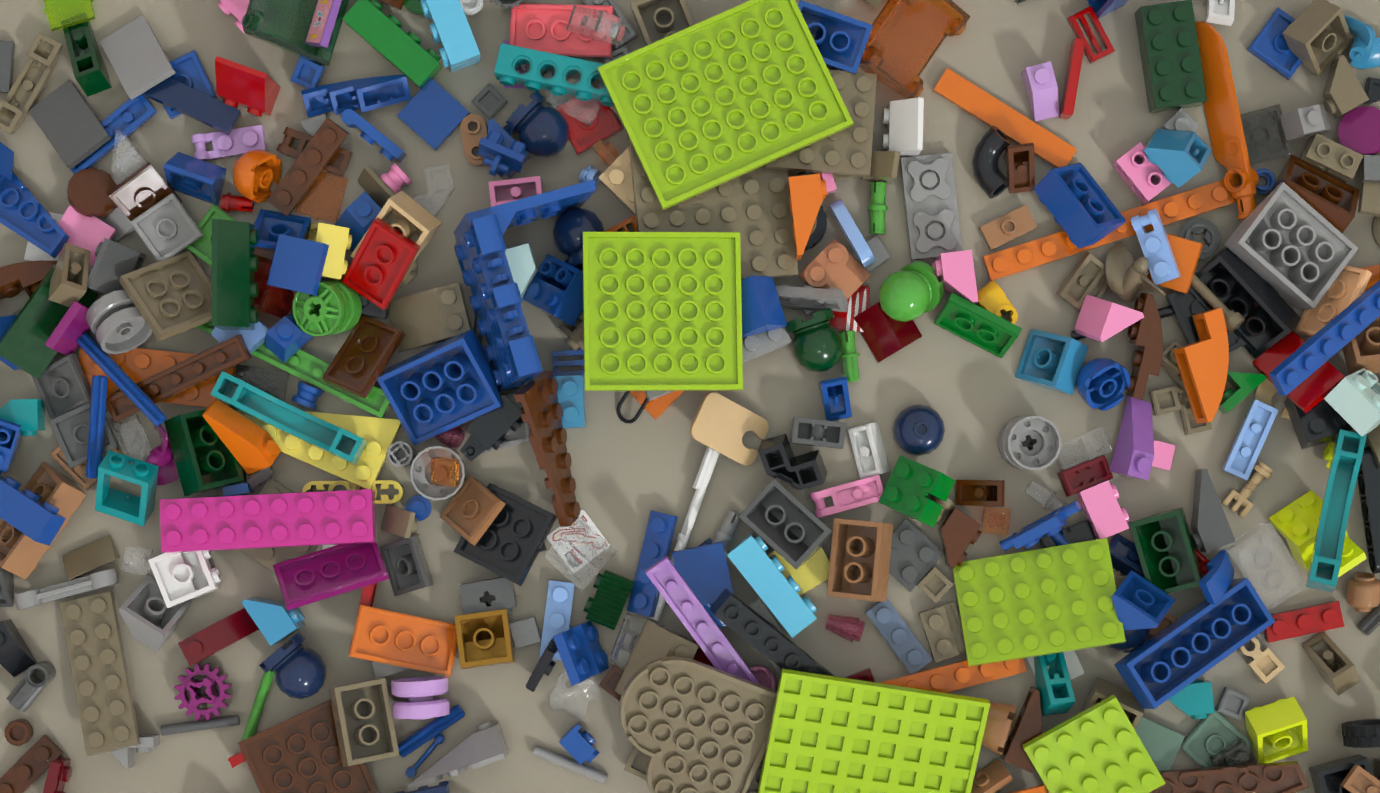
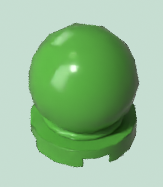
M915 261L905 265L900 271L890 274L882 282L878 294L881 308L890 318L896 321L906 322L917 319L922 313L933 310L941 303L944 295L943 282L938 281L933 273L935 269L925 262Z

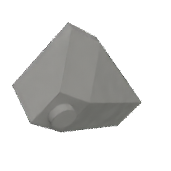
M490 720L477 725L478 730L470 734L408 785L409 791L443 779L445 775H448V777L458 775L468 770L470 766L472 769H476L506 758L509 749L499 722L492 724Z

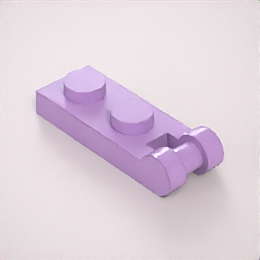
M263 125L232 129L229 135L219 131L191 136L192 144H195L196 148L194 157L203 161L242 156L251 150L260 149L267 151ZM212 142L213 151H206L205 143Z

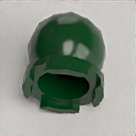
M831 308L813 313L814 318L803 322L801 317L789 321L785 327L788 334L792 333L795 335L792 342L794 357L808 371H827L840 361L843 342L838 330L830 325V320L835 318Z

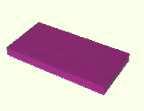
M377 543L340 544L273 565L287 611L389 579Z

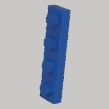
M143 95L126 101L101 122L111 136V139L70 170L76 174L81 170L91 168L157 114L158 111Z
M651 510L627 611L654 617L660 592L646 575L645 570L663 557H669L678 519L677 516Z

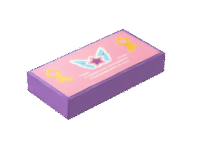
M342 0L317 1L306 37V44L316 47H328Z

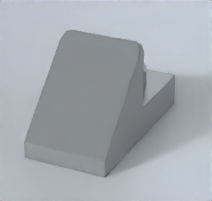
M160 734L139 735L141 744L110 751V753L122 765L130 769L134 767V748H136V752H151L152 747L160 745Z

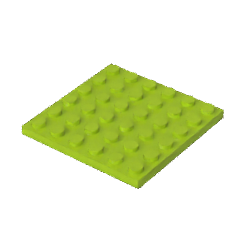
M582 232L584 391L743 390L740 232Z

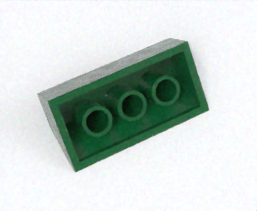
M212 219V326L222 330H254V323H258L259 313L258 308H254L255 297H258L259 294L258 282L255 281V271H258L259 268L258 256L255 255V245H258L259 234L258 230L250 222Z

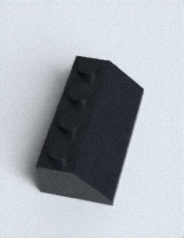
M1227 247L1213 256L1195 273L1230 311L1233 309L1245 318V321L1233 332L1246 343L1244 347L1254 358H1257L1288 335L1301 319L1267 281Z

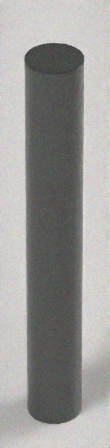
M239 715L211 718L209 720L204 719L161 725L160 730L161 735L164 736L240 725Z

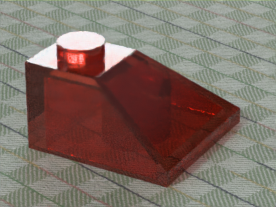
M257 255L259 268L258 271H255V281L258 282L259 294L258 297H255L254 308L283 318L291 310L294 293L292 290L267 285L273 260Z

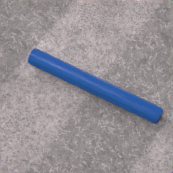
M84 333L77 339L79 346L155 426H160L166 421L165 414L114 360L101 349L89 334Z

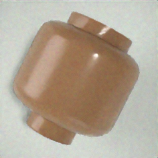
M1355 573L1354 577L1347 580V603L1355 607V610L1358 612H1370L1371 608L1377 607L1380 604V580L1375 578V575L1372 573Z

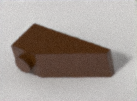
M1030 687L1005 745V751L1000 758L1005 762L1033 773L1035 767L1022 745L1042 734L1040 691Z

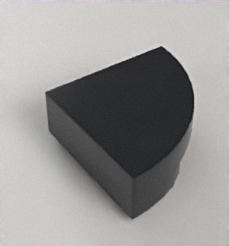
M1370 77L1366 79L1364 91L1369 100L1362 104H1372L1380 101V79Z

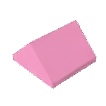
M1086 294L1074 330L1077 334L1103 342L1144 318L1142 312Z

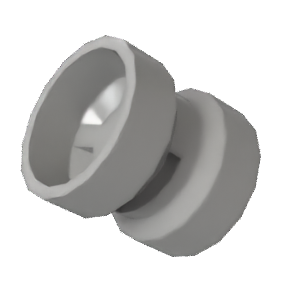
M403 441L391 444L387 451L389 462L397 467L411 465L416 457L414 447L410 443Z

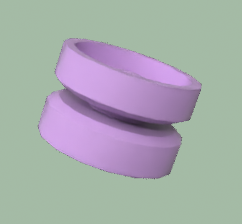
M422 676L391 680L392 695L395 697H408V699L398 700L392 704L393 718L421 720L450 714L449 700L443 697H433L449 691L447 676Z

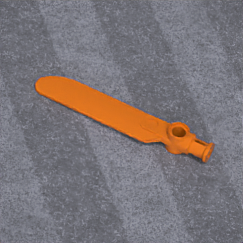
M1198 21L1195 24L1207 102L1204 103V109L1213 153L1216 161L1227 169L1224 184L1232 192L1233 199H1236L1239 212L1237 220H1244L1256 208L1254 195L1257 194L1256 187L1259 182V176L1251 168L1225 43L1221 35L1211 24L1206 21Z

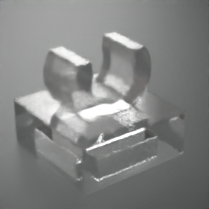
M126 545L121 571L148 576L151 567L148 560L152 559L154 550Z

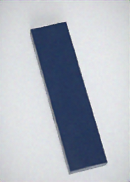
M172 78L165 79L141 94L227 135L230 134L241 114L240 110Z

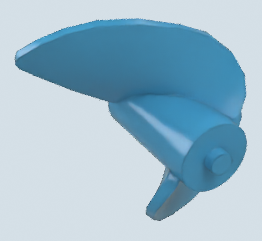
M1344 15L1350 33L1355 36L1349 53L1351 66L1359 69L1379 67L1380 38L1376 37L1373 27Z

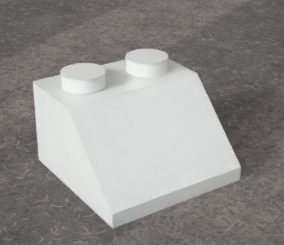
M918 97L890 101L888 108H883V124H887V134L882 136V149L900 152V157H912L920 154L923 150L924 98Z

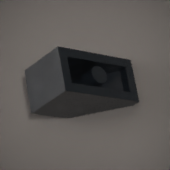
M9 619L0 622V665L13 677H16L30 666L36 664L37 661L13 621Z

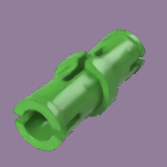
M870 182L871 194L870 205H868V211H870L869 234H886L885 215L886 211H888V206H886L887 182Z

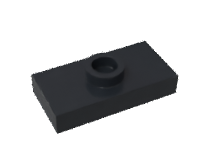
M553 638L525 685L532 692L535 691L543 675L549 676L556 664L552 659L558 649Z

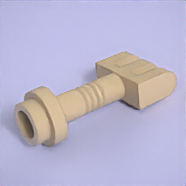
M1261 461L1258 465H1254L1253 469L1256 472L1250 478L1247 485L1239 493L1231 488L1221 502L1227 506L1234 499L1235 501L1230 507V510L1236 512L1242 505L1243 508L1238 514L1242 519L1254 506L1253 503L1247 500L1264 477L1268 480L1272 477L1270 474L1273 470Z

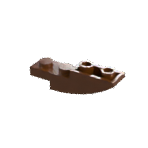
M27 261L0 267V300L6 297H15L23 290L31 297L53 265L56 266L58 261Z
M1141 293L1140 298H1136L1133 309L1142 312L1144 318L1128 328L1127 336L1130 338L1129 343L1138 345V349L1133 352L1131 364L1134 366L1130 375V386L1125 388L1127 396L1142 400L1149 374L1159 377L1163 352V334L1158 308L1153 295Z

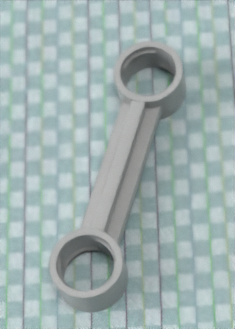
M115 568L19 593L14 595L17 610H22L118 584L119 581Z

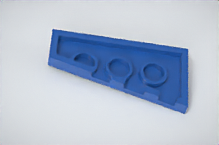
M13 171L11 181L3 175L0 176V223L53 258H56L70 236Z

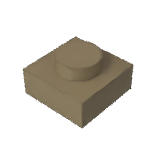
M933 567L916 586L934 603H937L953 584L936 567Z

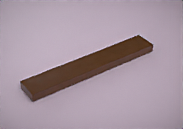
M238 334L138 382L136 385L154 404H157L252 357L242 335ZM123 391L106 398V405L114 423L120 422L141 411Z

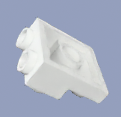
M211 551L164 553L148 560L167 608L220 588L218 582L222 581L221 575L217 567L212 568L209 562V558L212 557Z

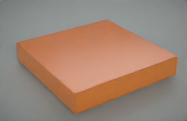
M1166 233L1181 277L1158 285L1187 294L1203 243ZM1148 268V272H1149V273H1148V275H1147V278H1148L1150 281L1153 282L1152 277H1151V274H1150V271H1149V268Z

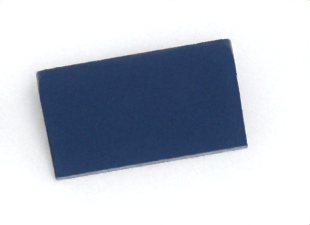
M1118 533L1114 534L1109 543L1112 567L1123 575H1128L1132 570L1145 579L1135 544Z

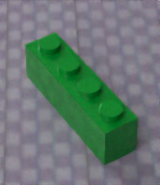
M358 0L344 15L343 21L401 73L405 74L417 87L422 89L442 69L441 64L438 62L441 58L430 48L425 51L419 45L421 40L411 31L406 34L401 30L402 24L393 15L385 16L381 12L383 7L377 1Z

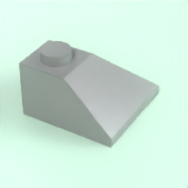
M148 575L121 605L119 612L134 638L157 653L171 637L192 602L188 600L167 608L156 579Z

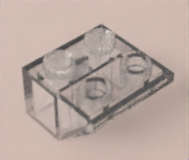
M579 517L544 554V557L582 591L618 551Z

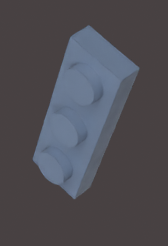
M886 599V602L876 603L865 612L910 674L916 673L933 660L888 599Z

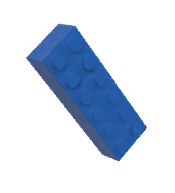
M1248 578L1233 579L1226 593L1216 604L1207 603L1205 599L1114 665L1141 708L1156 709L1272 625L1275 620Z

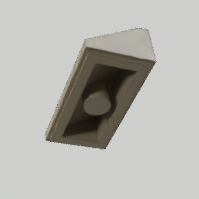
M366 166L358 178V184L383 208L387 200L395 195V193L370 166Z
M108 535L67 553L62 558L69 580H72L118 560L120 556L111 535Z

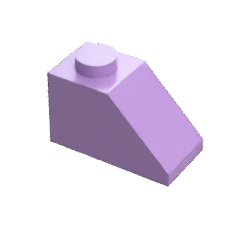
M1051 61L1026 67L1021 74L1034 122L1059 116L1058 86Z

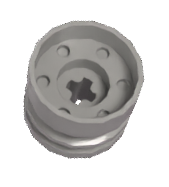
M1017 416L1009 420L1002 427L998 437V449L1002 458L1013 467L1026 470H1041L1050 466L1058 458L1061 450V436L1057 427L1049 419L1041 416ZM1031 439V443L1027 447L1022 446L1023 441Z
M441 445L431 446L419 452L412 461L410 468L411 483L415 490L424 498L434 501L445 500L455 495L463 485L466 475L465 464L460 455L453 449ZM435 465H438L440 469L444 468L446 471L442 475L443 479L438 480L437 476L432 477L431 472L435 470Z

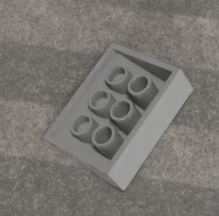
M1281 182L1239 224L1224 244L1299 310L1314 309L1358 250L1355 244L1284 182Z

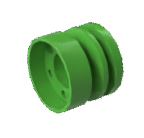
M342 280L320 281L317 296L300 292L296 293L293 301V316L303 332L311 336L345 333L353 329L359 322L362 313V301L359 294L341 282Z

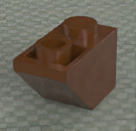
M953 508L948 513L938 529L945 562L951 568H954L956 565L960 566L968 554L965 552L966 548L970 543L975 544L981 535L979 530L981 524L957 508Z

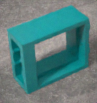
M109 450L98 467L95 510L145 526L154 511L159 466ZM111 476L142 486L141 498L110 488Z

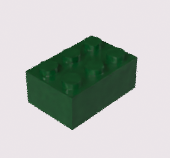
M206 409L180 414L164 422L184 496L219 489L244 481L239 462L202 416Z

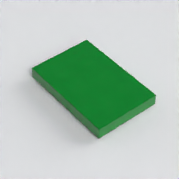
M954 293L950 295L933 322L935 325L999 358L1005 355L1022 330L1021 327Z

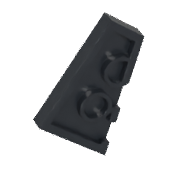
M1190 286L1187 294L1176 291L1165 296L1187 344L1200 341L1192 316L1211 310L1212 307L1192 286ZM1227 331L1229 352L1246 345L1234 332L1229 333Z

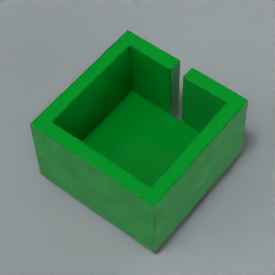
M900 455L879 499V503L934 528L943 506L928 499L927 496L931 494L946 502L955 480L937 470Z

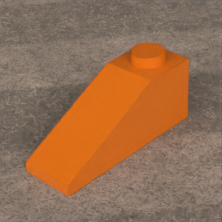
M218 399L213 400L202 415L248 475L270 467L281 452L267 431Z

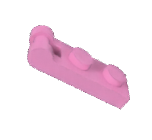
M875 475L812 492L809 495L816 507L814 511L815 516L820 518L879 502L884 490L880 475ZM831 496L834 506L826 507L824 498Z

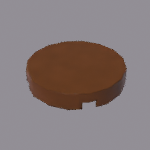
M94 168L81 170L74 174L68 183L67 195L69 204L76 212L87 217H92V215L106 216L117 207L108 196V192L115 188L118 182L112 175L103 170Z

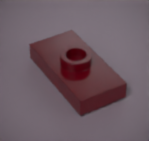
M1104 454L1057 472L1066 497L1113 479Z

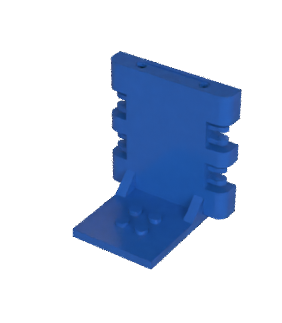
M594 180L467 213L454 231L456 257L466 286L470 285L472 296H469L471 307L477 321L479 333L481 336L485 335L487 346H484L499 393L524 386L543 372L533 335L530 336L521 307L523 301L517 283H514L505 254L507 248L503 235L507 228L523 226L541 219H549L572 208H581L597 190Z

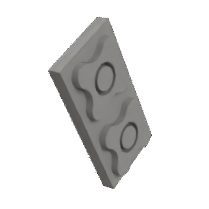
M952 152L900 158L911 260L936 258L941 253L962 251Z

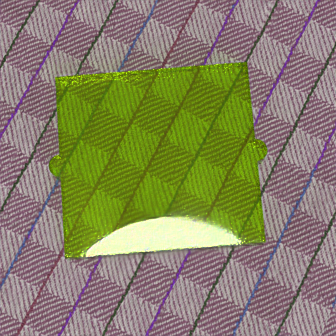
M44 0L46 7L44 12L48 15L50 29L55 31L96 19L92 6L94 0Z

